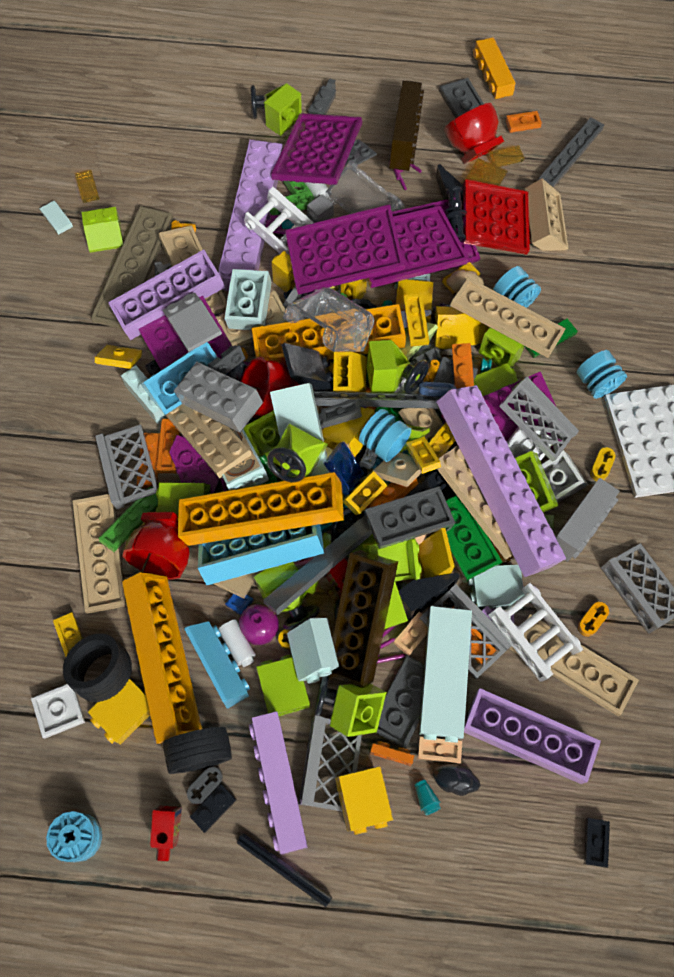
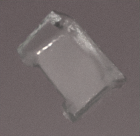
M352 160L343 169L337 185H331L325 192L329 196L328 200L334 206L338 204L349 214L386 205L391 206L392 212L406 209L403 202L396 195L386 191L370 178L366 172L358 168V165Z
M320 288L289 304L283 315V319L290 323L311 319L325 328L323 343L333 352L364 351L374 325V317L369 311L331 288Z

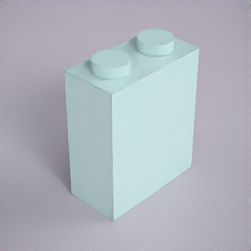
M518 565L495 566L468 580V585L472 587L470 599L481 611L486 606L490 609H497L499 606L502 609H507L525 595L521 591L524 587L522 573Z
M327 618L308 619L287 633L298 681H307V683L317 682L320 680L319 677L332 674L331 671L339 667Z

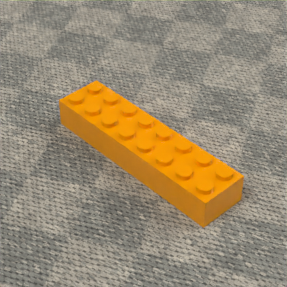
M399 304L252 328L256 358L260 356L269 357L287 367L281 346L283 343L319 351L323 356H327L329 360L334 359V352L368 354L369 341L392 340L399 348H405L406 335Z
M333 472L304 477L299 482L282 481L180 499L178 537L188 546L342 521L344 520L342 483L336 473Z
M140 572L122 581L154 736L156 743L162 744L171 737L200 730L202 726L168 579L166 576Z

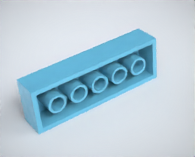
M321 525L199 544L198 570L206 585L323 554Z

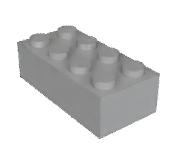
M199 362L195 363L174 390V393L183 405L238 432L243 430L263 403L256 389Z
M601 478L598 479L556 537L567 562L572 557L574 559L577 558L600 524L607 517L609 511L619 500L616 496L620 491Z

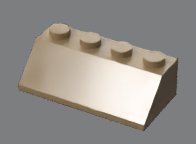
M540 179L525 188V191H528L531 243L542 251L567 250L569 248L561 195L544 179Z

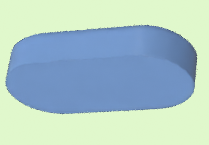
M422 382L419 384V393L426 396H444L449 390L456 389L455 385L445 382Z

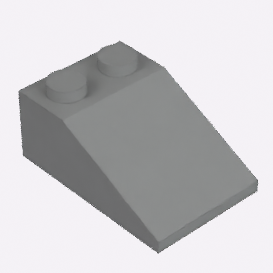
M196 293L186 295L182 300L168 305L163 310L170 326L188 352L222 334Z

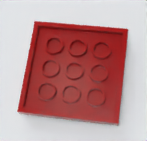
M466 179L463 182V210L467 211V215L463 216V233L466 236L463 243L527 255L530 252L528 191Z

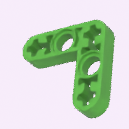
M283 181L292 194L285 196V198L293 202L300 211L307 209V205L314 200V196L304 182ZM294 187H300L302 190H297ZM274 207L269 211L271 215L281 214V212Z

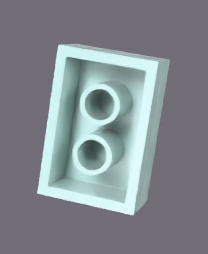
M232 269L224 318L229 329L252 330L254 327L265 326L272 284L268 271Z

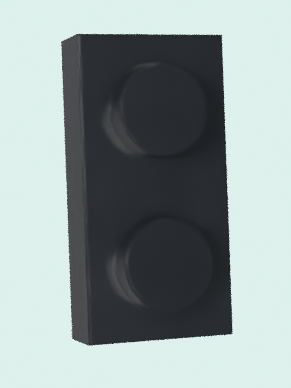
M221 784L190 818L206 833L237 800Z
M586 818L585 865L608 868L610 821Z

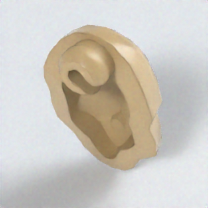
M458 270L447 279V285L454 292L458 293L468 277L484 285V281L476 272Z

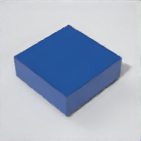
M232 594L225 605L241 616L242 612L252 604L254 599L248 595L244 599Z

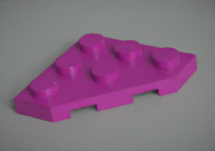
M177 435L169 453L181 483L209 484L210 494H214L221 478L215 474L184 437Z

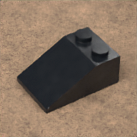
M287 343L281 344L292 379L299 385L310 383L313 391H333L334 375L329 370L331 365L327 356H323L316 350Z
M452 573L413 580L409 584L405 582L397 589L408 622L418 612L421 613L444 596L457 584L460 575Z

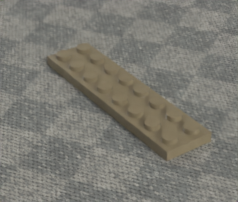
M140 206L93 312L92 322L123 330L108 302L148 280L162 246L159 233L169 230L173 220L172 214Z

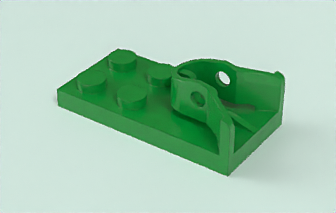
M456 495L446 500L455 520L453 527L446 533L452 557L464 577L462 582L465 583L481 573L500 565L502 560L487 534Z

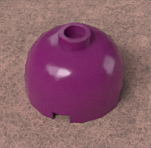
M253 604L242 612L239 618V627L250 644L264 645L271 642L279 630V620L276 613L268 606Z

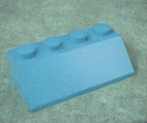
M206 342L141 383L151 400L166 415L182 404L174 390L195 363L199 362L208 366L207 364L216 359L217 355L209 343Z
M208 621L184 628L226 708L228 709L249 697L247 691L250 688L245 678L240 680L237 674L240 672V669L235 660L231 662L227 656L230 654L226 643H220L218 637L221 634L216 625L212 627Z

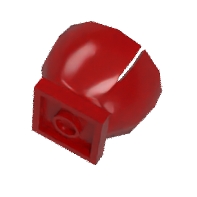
M492 103L480 105L462 114L444 128L446 138L452 147L464 153V157L461 158L463 164L493 151L504 142L502 135L496 136L499 121Z
M261 356L250 362L241 379L242 383L260 389H256L263 403L252 416L255 419H259L274 410L270 392L299 385L290 377L289 371L284 365L269 357Z
M174 512L143 513L140 520L145 524L133 530L127 539L123 552L124 559L131 566L142 571L149 553H151L143 573L166 576L169 580L180 578L188 564L190 551L188 545L178 537L179 517Z

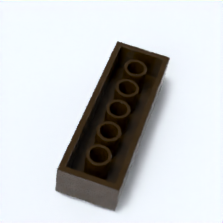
M402 81L389 169L409 171L410 164H414L424 90L421 89L422 82Z
M362 550L349 554L332 639L339 667L331 671L332 674L329 676L361 688L374 681L398 561Z

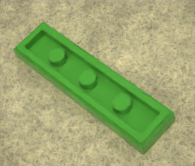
M153 494L136 500L98 538L99 542L115 552L129 538L133 530L143 524V521L140 520L142 514L156 510L158 507L157 495Z

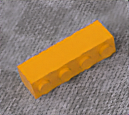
M494 37L476 41L473 56L477 59L479 69L484 74V80L489 85L490 93L493 94L495 99L512 96L516 83Z

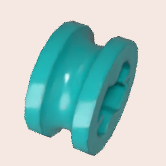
M482 358L480 374L491 370L492 359L485 360V358Z

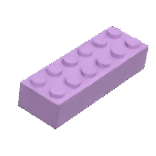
M202 250L108 303L124 332L132 340L141 335L138 330L139 328L164 316L163 310L168 305L176 303L186 295L196 293L198 297L204 296V298H207L225 288L205 250Z
M480 688L475 693L464 723V733L579 784L588 782L601 742L596 738Z
M278 712L253 717V724H250L249 728L251 737L257 741V746H254L256 760L258 762L261 761L262 765L261 768H258L260 780L266 784L267 790L263 791L265 804L271 807L268 819L270 827H275L276 836L272 837L275 851L280 850V854H286L308 848Z

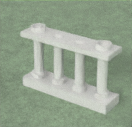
M272 187L268 191V203L254 216L247 212L244 223L249 230L257 233L279 254L285 251L290 255L289 248L285 245L287 243L286 234L279 240L272 232L285 219H289L294 223L291 229L313 224L314 222L278 190ZM273 207L277 208L281 214L266 228L259 221Z
M529 583L521 589L525 594L506 610L499 606L488 616L537 679L542 682L553 675L550 670L551 666L569 651L572 655L577 654L583 648L579 639L569 632L541 597L539 589ZM528 602H531L537 609V612L520 626H515L511 621V616ZM544 618L551 628L534 642H528L524 637V632ZM557 635L564 645L546 660L541 659L537 654V649Z

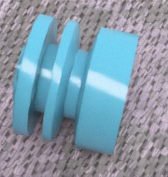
M516 266L499 279L493 290L527 308L538 297L541 287L535 284L533 279H528L529 275L520 266Z
M604 350L591 356L576 371L583 383H589L587 389L592 391L591 395L596 399L614 391L627 378V374L622 371L620 365L614 366L616 359L609 350Z
M380 409L364 426L359 436V442L367 445L366 447L370 450L376 448L375 454L385 462H389L406 444L411 434V428L401 421L395 422V417L392 414L389 415L387 410Z
M74 811L63 813L55 818L49 826L46 836L47 847L51 855L60 861H85L92 857L99 849L102 841V828L91 815ZM70 833H73V835L76 836V839L74 841L71 840L70 837H68Z

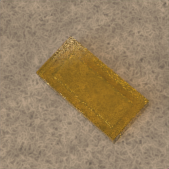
M519 145L488 152V158L493 168L524 162L525 158Z
M92 170L76 173L83 203L99 200Z

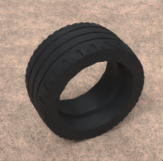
M103 633L92 634L81 639L69 651L63 664V676L68 686L80 697L91 702H100L114 697L124 688L131 675L132 660L126 649L110 635ZM112 654L111 661L106 670L97 678L84 682V676L89 666L99 657Z
M226 727L200 729L165 740L163 748L168 773L178 774L195 771L231 760L232 751Z

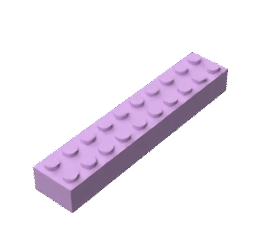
M249 140L218 271L225 286L221 290L229 291L232 269L259 270L265 240L246 227L244 218L247 212L254 216L268 203V191L272 187L277 188L278 180H272L271 173L283 150L282 144ZM268 212L259 221L263 226L266 227V220L270 219L271 213Z
M477 385L449 390L437 401V404L523 576L533 575L564 561L566 557L557 542L544 513L540 509Z

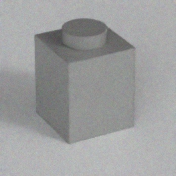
M322 194L307 205V217L314 223L328 220L333 216L334 205Z

